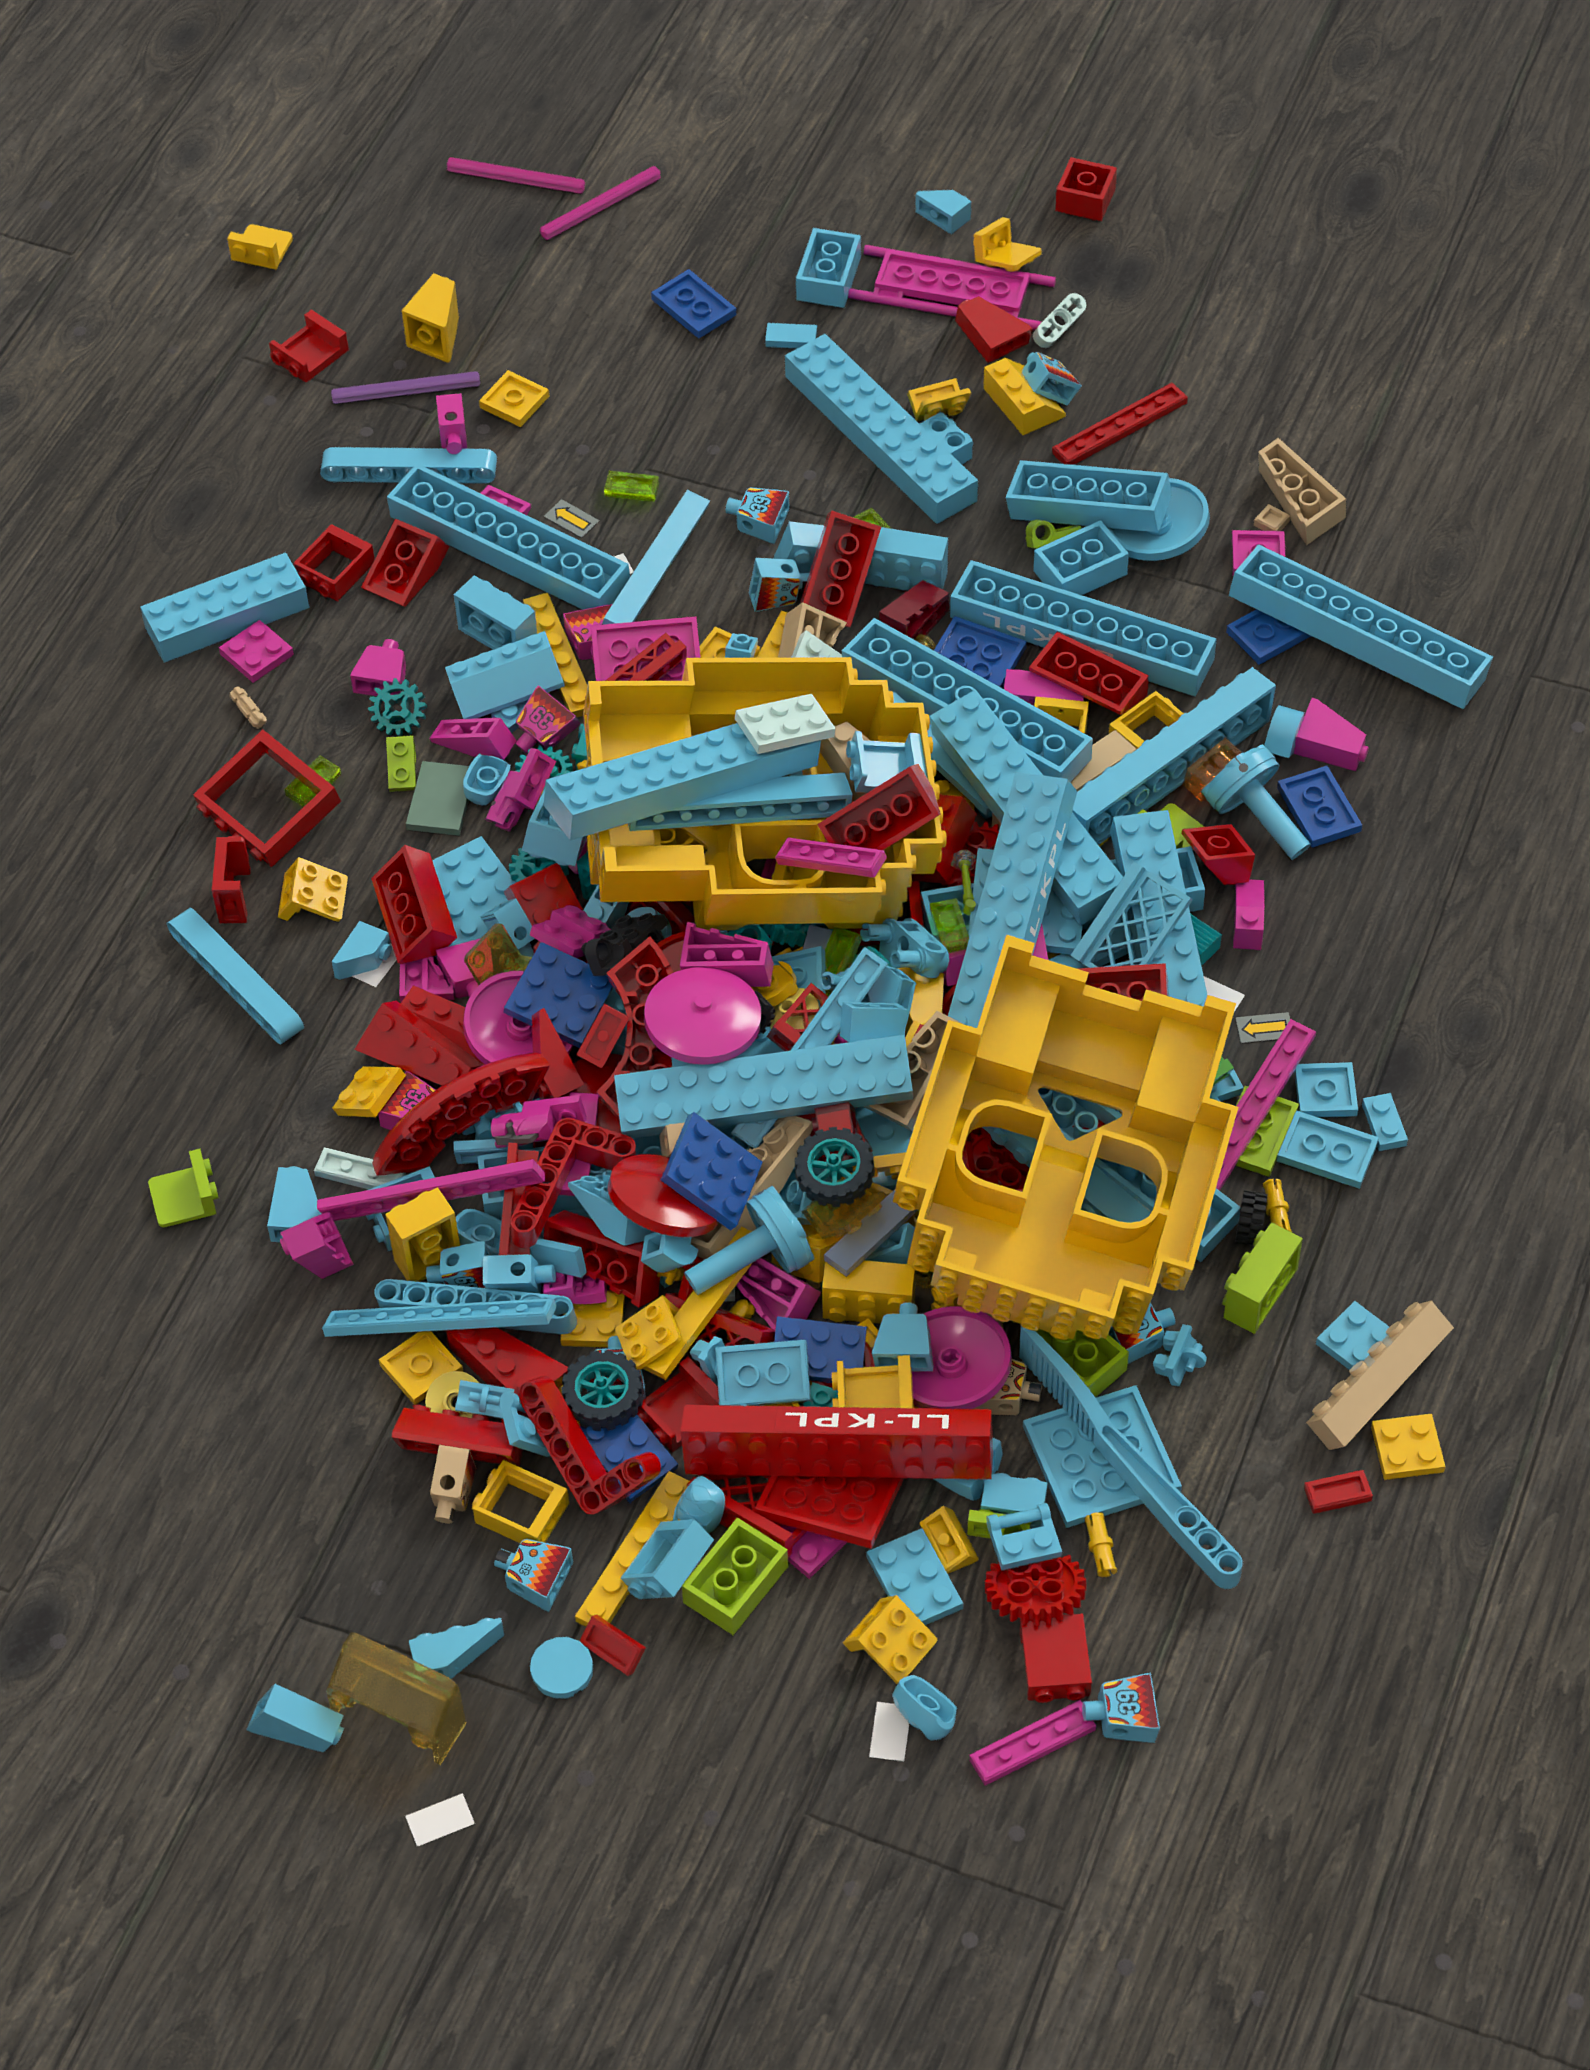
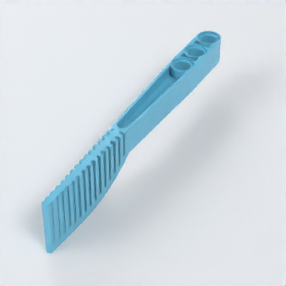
M1021 1326L1020 1359L1033 1371L1038 1380L1043 1382V1386L1045 1388L1048 1387V1392L1050 1394L1053 1393L1054 1399L1058 1398L1059 1405L1063 1404L1065 1412L1068 1410V1415L1070 1417L1073 1416V1421L1075 1423L1078 1422V1427L1080 1429L1083 1428V1433L1085 1435L1088 1434V1439L1090 1441L1093 1440L1094 1446L1210 1579L1220 1588L1231 1589L1235 1587L1240 1581L1243 1565L1239 1553L1200 1511L1111 1423L1097 1399L1067 1362L1036 1331H1031ZM1189 1523L1192 1527L1186 1528L1180 1524ZM1210 1545L1211 1547H1213V1549L1207 1550L1202 1548L1201 1546ZM1230 1567L1234 1571L1227 1572L1222 1570L1221 1568Z

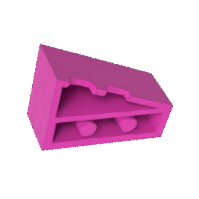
M687 922L680 961L681 970L695 967L715 968L734 974L745 981L750 987H770L774 963L768 942L737 934L732 937L721 934L718 929L711 928L709 931L696 927L695 923Z
M330 1211L280 1232L283 1237L280 1239V1243L285 1254L291 1255L294 1261L321 1279L354 1265Z
M763 1257L751 1264L736 1285L742 1294L754 1305L760 1317L764 1318L774 1330L776 1328L777 1316L806 1320L821 1294V1291L794 1275L788 1274L784 1269Z

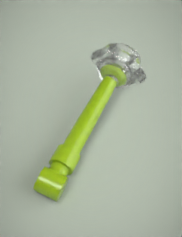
M960 850L953 854L951 866L962 872L964 892L963 913L970 915L975 910L976 902L973 901L974 897L969 870L975 868L977 856L968 850Z

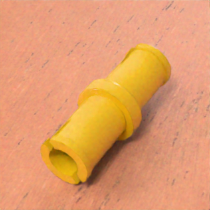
M1269 1179L1263 1183L1265 1194H1267L1266 1214L1270 1216L1272 1223L1292 1233L1287 1215L1289 1205L1284 1200L1282 1182L1280 1179H1276V1185H1274V1180Z
M1100 1512L1091 1513L1092 1519H1090L1089 1515L1084 1519L1090 1538L1088 1543L1089 1551L1094 1554L1098 1576L1109 1577L1111 1576L1109 1570H1111L1113 1575L1117 1573V1567L1115 1566L1111 1550L1113 1541L1111 1537H1108L1104 1514Z

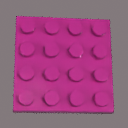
M685 617L591 626L596 681L607 680L665 633L675 642L680 639L687 647V658H701L697 618ZM666 643L657 649V656L669 648ZM686 659L658 681H682ZM640 662L637 665L636 672L638 673L651 662ZM622 677L618 681H628L630 678Z

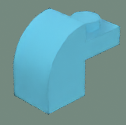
M1278 705L1273 715L1264 746L1273 754L1290 758L1294 754L1296 736L1305 712Z
M654 1232L644 1237L641 1262L657 1272L665 1273L692 1263L697 1257L699 1249L691 1245L692 1237H675Z

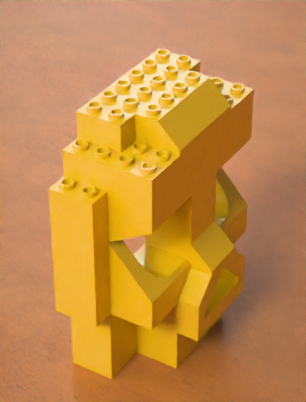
M851 657L686 658L682 681H588L583 712L587 749L586 768L736 724L735 712L739 709L812 694L834 727L848 722L871 741L905 743L909 733H919L921 735L927 779L933 787L936 800H939L940 795L939 784L934 782L936 761L931 760L933 740L932 737H928L927 733L930 719L929 714L924 712L923 703H893V692L888 690L887 680H858L857 669L853 668ZM820 752L818 765L802 770L803 775L834 773ZM939 807L941 815L884 849L887 858L875 878L815 870V875L803 880H771L754 874L746 865L747 862L753 859H776L775 856L787 838L828 843L817 825L828 818L823 817L680 828L701 845H661L660 829L630 831L627 823L586 836L591 884H599L600 902L693 901L696 927L709 931L711 928L736 930L748 924L824 923L829 929L862 928V925L865 923L882 924L885 919L889 918L897 921L898 917H902V903L907 901V887H911L912 883L911 874H934L937 863L941 862V849L946 847V832L941 830L943 809ZM703 846L707 849V852L705 854Z
M1006 935L978 1027L974 1028L951 1020L947 1022L897 1179L893 1202L905 1210H920L907 1264L912 1265V1268L919 1272H934L930 1285L935 1286L942 1293H958L957 1304L962 1305L963 1309L972 1313H979L980 1311L988 1313L994 1319L1002 1322L1011 1320L1020 1323L1023 1328L1031 1331H1037L1038 1329L1047 1331L1057 1339H1074L1077 1330L1082 1331L1089 1338L1100 1339L1102 1337L1106 1339L1111 1327H1114L1117 1332L1122 1334H1137L1153 1297L1156 1284L1160 1283L1162 1287L1168 1290L1177 1291L1180 1289L1184 1291L1193 1271L1238 1111L1237 1106L1210 1099L1236 1003L1207 995L1204 1006H1200L1149 990L1145 991L1142 1001L1086 985L1089 972L1032 956L1035 943ZM1040 1088H1047L1119 1110L1122 1116L1075 1140L1069 1141L1064 1137L1038 1090ZM991 1126L1037 1140L1023 1192L984 1181L974 1176L965 1167L962 1160V1151L967 1136L972 1130ZM1096 1158L1136 1169L1151 1178L1156 1185L1157 1194L1153 1210L1147 1218L1142 1221L1127 1223L1081 1210Z

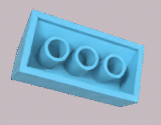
M545 631L445 667L463 719H477L529 700L538 685L547 693L565 686Z

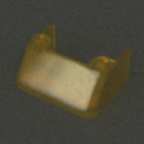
M349 1634L342 1645L326 1690L331 1710L339 1713L345 1707L352 1708L357 1702L408 1727V1731L412 1736L411 1741L420 1748H431L435 1763L441 1765L466 1725L458 1685L447 1676L360 1634Z

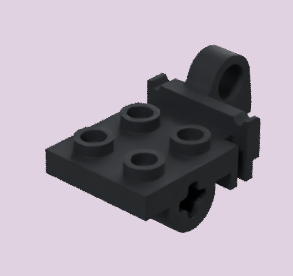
M646 913L640 917L623 916L616 920V925L611 930L602 933L599 939H591L585 942L581 949L593 976L607 975L610 969L649 936H651L656 944L662 941L664 937L661 930L669 924L665 914L652 915L651 913Z

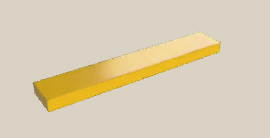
M741 1227L727 1246L752 1231ZM751 1264L699 1295L693 1291L674 1316L681 1335L680 1343L642 1369L666 1380Z

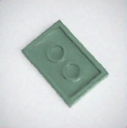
M422 761L406 821L407 830L460 836L469 799H466L463 789V780L469 766Z

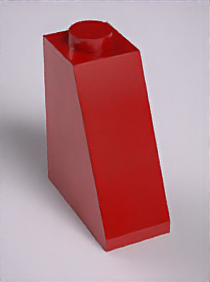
M980 296L963 301L957 308L956 323L987 363L1029 344L1032 331L1029 324Z

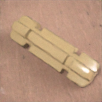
M235 687L230 692V698L234 703L236 702L237 707L244 716L249 718L248 720L253 727L257 729L262 728L267 722L266 717L263 713H260V709L248 697L244 689Z

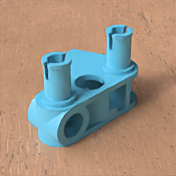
M893 918L885 919L882 924L865 923L862 925L863 929H868L860 930L862 940L865 942L880 941L879 952L890 962L893 968H911L915 973L927 978H937L940 973L947 969L949 954L946 947L916 920L908 918L904 921H896Z
M886 966L861 1003H898L907 1009V1025L916 982L900 969ZM846 968L845 971L837 975L831 972H824L822 976L828 979L820 977V987L833 992L849 968Z

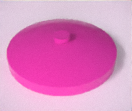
M695 967L674 972L663 978L653 987L645 1003L644 1022L652 1042L670 1057L691 1064H716L737 1057L752 1045L760 1029L761 1007L755 992L741 978L720 969Z
M509 971L494 975L482 982L469 997L463 1020L464 1035L472 1052L484 1064L511 1056L533 1053L532 1026L503 1013L504 1006L524 971ZM561 1040L569 1054L574 1045Z
M959 1306L943 1307L924 1313L927 1316L930 1329L933 1371H912L913 1404L920 1408L973 1409L989 1401L1005 1384L1012 1365L1011 1348L1003 1328L989 1315L981 1311L979 1313H972Z

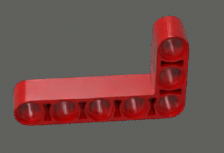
M564 1118L558 1121L537 1162L545 1172V1182L550 1183H538L525 1187L510 1220L511 1239L514 1245L524 1249L535 1245L576 1159L613 1170L615 1165L621 1160L636 1155L635 1141L627 1135L573 1118Z
M542 1376L524 1382L519 1386L518 1396L522 1407L533 1422L537 1433L579 1506L587 1514H596L613 1507L659 1475L661 1463L659 1458L652 1452H645L629 1458L609 1472H606L551 1378Z

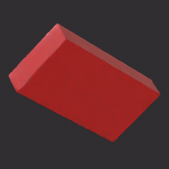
M1364 1470L1309 1481L1304 1484L1313 1514L1370 1502L1373 1498Z
M597 1614L591 1616L580 1639V1642L586 1648L627 1676L634 1673L646 1649L642 1644Z

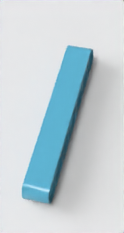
M331 447L323 452L320 474L325 480L331 482H400L417 463L457 483H490L495 479L497 456L488 449H462L458 454H450L447 449Z
M189 908L167 922L168 930L175 940L278 1044L281 1045L304 1029V1024L299 1015L194 909Z
M385 1279L379 1282L374 1290L380 1308L444 1305L451 1302L450 1304L552 1298L555 1300L556 1310L549 1324L497 1328L567 1334L572 1332L577 1326V1317L573 1304L565 1296Z

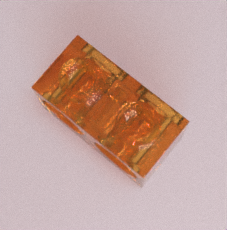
M1225 737L1187 768L1183 785L1203 802L1206 799L1201 793L1203 788L1233 758L1242 752Z

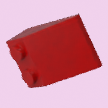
M395 519L361 588L406 607L439 569L449 546L438 536Z

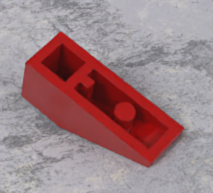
M545 1008L537 1011L532 1015L533 1053L542 1054L550 1064L537 1090V1094L541 1099L563 1097L577 1090L584 1083Z

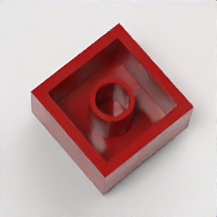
M1071 157L1056 189L1055 211L1102 221L1116 190L1117 168Z
M557 863L510 885L504 891L507 900L515 898L518 900L531 925L550 920L553 910L564 908L567 905L583 910L560 865Z

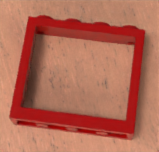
M261 730L193 794L198 803L196 808L202 812L205 818L209 816L213 818L214 824L223 833L228 831L232 836L244 837L246 847L250 849V854L257 861L263 860L271 867L341 802L334 786L264 730ZM267 754L317 795L264 844L214 801L263 755Z

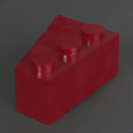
M922 580L879 611V621L921 643L949 611V592Z

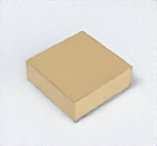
M1268 504L1254 519V526L1263 531H1281L1289 523L1290 515Z

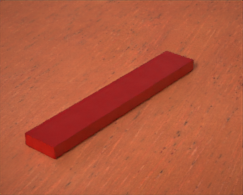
M1170 383L1052 447V454L1062 464L1075 465L1187 404L1188 397L1177 386Z

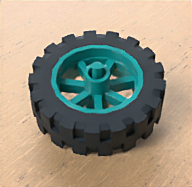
M829 1127V1130L823 1131V1129L816 1131L814 1136L811 1137L809 1135L804 1140L803 1146H799L797 1157H795V1172L799 1187L802 1192H806L807 1198L811 1201H818L819 1205L827 1206V1204H832V1207H841L840 1204H852L857 1197L859 1199L866 1194V1188H870L873 1183L872 1177L875 1175V1168L870 1146L867 1141L863 1142V1137L860 1134H853L850 1129L843 1128V1130H837V1127ZM830 1152H839L838 1154H830ZM845 1153L853 1157V1159L842 1161ZM823 1155L827 1158L826 1162L817 1161ZM856 1166V1170L853 1172V1174L849 1173L844 1169ZM813 1167L826 1170L816 1176L813 1172ZM829 1176L833 1183L823 1180ZM842 1176L846 1178L844 1181L837 1182Z
M605 1350L604 1353L593 1351L590 1352L589 1356H580L577 1359L578 1362L572 1363L568 1367V1374H564L562 1379V1395L575 1419L579 1421L580 1426L586 1429L588 1426L592 1427L594 1431H601V1428H607V1431L616 1429L615 1426L621 1424L623 1426L627 1424L630 1417L634 1418L637 1415L638 1407H641L643 1404L644 1388L639 1369H636V1364L631 1359L628 1361L624 1354H613L611 1350ZM596 1378L594 1383L589 1382L591 1379ZM617 1378L624 1383V1385L612 1386ZM583 1388L592 1391L581 1397V1391ZM622 1393V1395L618 1399H616L612 1394ZM597 1398V1405L588 1403Z

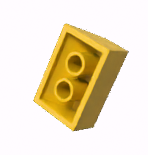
M1004 358L984 367V390L1022 435L1066 417V413L1055 400L1037 394L1032 390L1022 374L1024 365Z

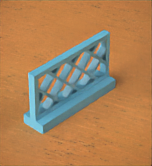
M1134 861L1071 956L1088 968L1097 967L1093 964V961L1099 953L1107 951L1109 952L1111 965L1104 967L1150 964L1192 902V899ZM1150 879L1157 884L1158 894L1144 897L1143 887ZM1162 887L1169 892L1163 893ZM1177 896L1182 899L1176 910L1166 912L1164 898ZM1159 900L1162 913L1147 917L1145 903ZM1140 904L1142 918L1128 921L1127 911L1130 906ZM1163 918L1164 928L1161 933L1150 936L1148 922ZM1143 923L1146 937L1131 940L1129 926ZM1124 928L1126 942L1112 945L1111 935L1114 930ZM1147 942L1148 952L1145 957L1134 959L1132 945ZM1128 947L1130 960L1115 964L1113 950Z

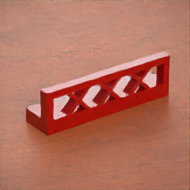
M665 633L605 681H618L622 677L630 678L628 681H658L687 658V647L680 639L675 642ZM666 643L669 648L657 656V649ZM640 662H651L638 673L636 672L637 665Z
M508 1143L507 1164L532 1159L536 1163L538 1162L539 1151L518 1150L517 1143ZM526 1186L504 1190L499 1255L531 1254L530 1248L524 1249L514 1245L511 1239L510 1227L512 1214Z
M666 1293L665 1298L678 1309L685 1303V1300L678 1297L679 1293ZM719 1308L705 1326L707 1332L698 1336L694 1342L697 1343L699 1340L710 1343L714 1336H716L715 1333L717 1331L725 1329L731 1341L725 1346L740 1345V1342L746 1338L755 1341L754 1344L774 1342L775 1330Z

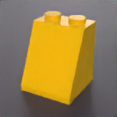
M433 273L402 310L406 345L449 363L452 358L459 320L455 281Z

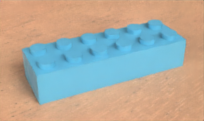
M1020 460L1007 492L1006 501L1011 519L1028 521L1039 519L1050 523L1089 526L1101 520L1107 528L1159 532L1172 492L1168 473Z
M285 552L140 606L145 628L163 662H167L236 636L258 620L268 624L308 609L309 603L306 587Z

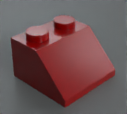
M1232 824L1182 829L1181 834L1203 863L1224 885L1249 882L1255 853Z

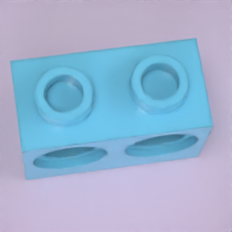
M942 412L920 423L961 464L972 459V438L959 429L956 423Z

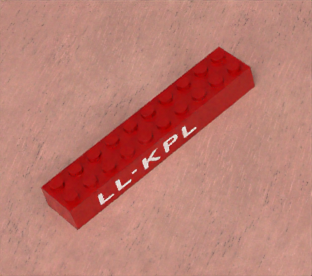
M684 1405L680 1432L685 1474L992 1479L993 1436L991 1409Z

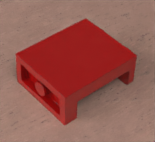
M313 310L304 315L306 322L304 328L281 345L274 340L269 343L272 361L278 366L281 365L294 377H299L306 383L349 350L346 332Z
M216 837L212 894L219 924L247 923L248 914L241 882L234 881L236 875L251 874L244 837Z
M604 1003L577 1055L603 1068L630 1017Z
M689 1357L679 1363L680 1373L643 1400L642 1406L638 1407L637 1415L661 1444L665 1445L672 1453L682 1446L680 1431L684 1405H719L718 1386Z
M1083 1614L1063 1615V1621L1053 1617L1051 1624H1048L1043 1619L1040 1620L1038 1626H1035L1033 1620H1029L1025 1625H1022V1618H1020L1021 1644H1023L1028 1700L1046 1703L1053 1699L1081 1700L1084 1697L1090 1696L1092 1679Z

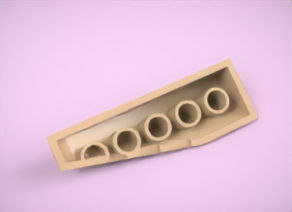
M797 1116L786 1117L763 1137L764 1142L759 1147L748 1150L763 1162L748 1200L770 1186H773L778 1193L781 1192L795 1167V1157H797L799 1146L804 1145V1140L813 1129L812 1121ZM746 1205L738 1225L731 1231L719 1223L711 1232L691 1238V1245L699 1249L698 1257L707 1259L724 1249L741 1227L750 1231L756 1229Z

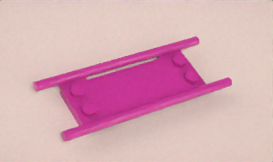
M865 245L864 255L884 258L875 281L874 292L850 288L848 298L956 317L958 307L903 298V295L960 305L965 300H971L980 296L1029 324L1032 330H1036L1042 321L1018 317L1028 284L1033 283L1054 287L1056 277L1022 271H1007L999 267H987L981 264Z

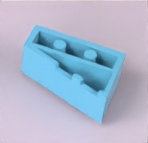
M789 522L774 555V559H792L796 562L799 573H810L824 525Z

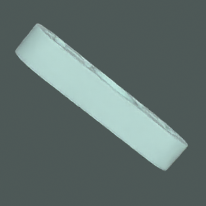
M1076 293L1069 294L1034 331L1033 339L1035 343L1043 348L1052 346L1086 309L1084 298ZM1075 304L1077 307L1070 313L1067 309L1070 305ZM1054 316L1062 317L1065 325L1056 323ZM1050 328L1052 330L1051 334L1044 337L1043 334Z

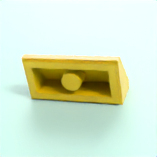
M942 1506L920 1522L947 1574L979 1560L953 1510Z

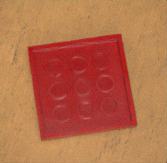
M770 1476L755 1507V1512L773 1522L872 1549L904 1478Z

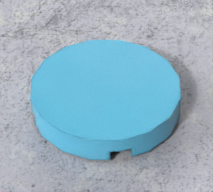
M556 1637L545 1641L535 1650L531 1658V1677L543 1694L553 1698H569L574 1696V1693L582 1691L588 1686L593 1675V1661L589 1650L580 1641L570 1637Z

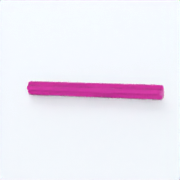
M453 157L449 158L447 162V170L454 173L579 194L583 193L585 189V181L578 178Z
M652 166L540 228L541 236L545 240H549L661 178L659 169L656 166Z

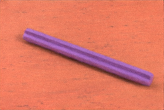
M473 371L332 389L331 394L333 403L339 404L476 387L480 385L479 373Z

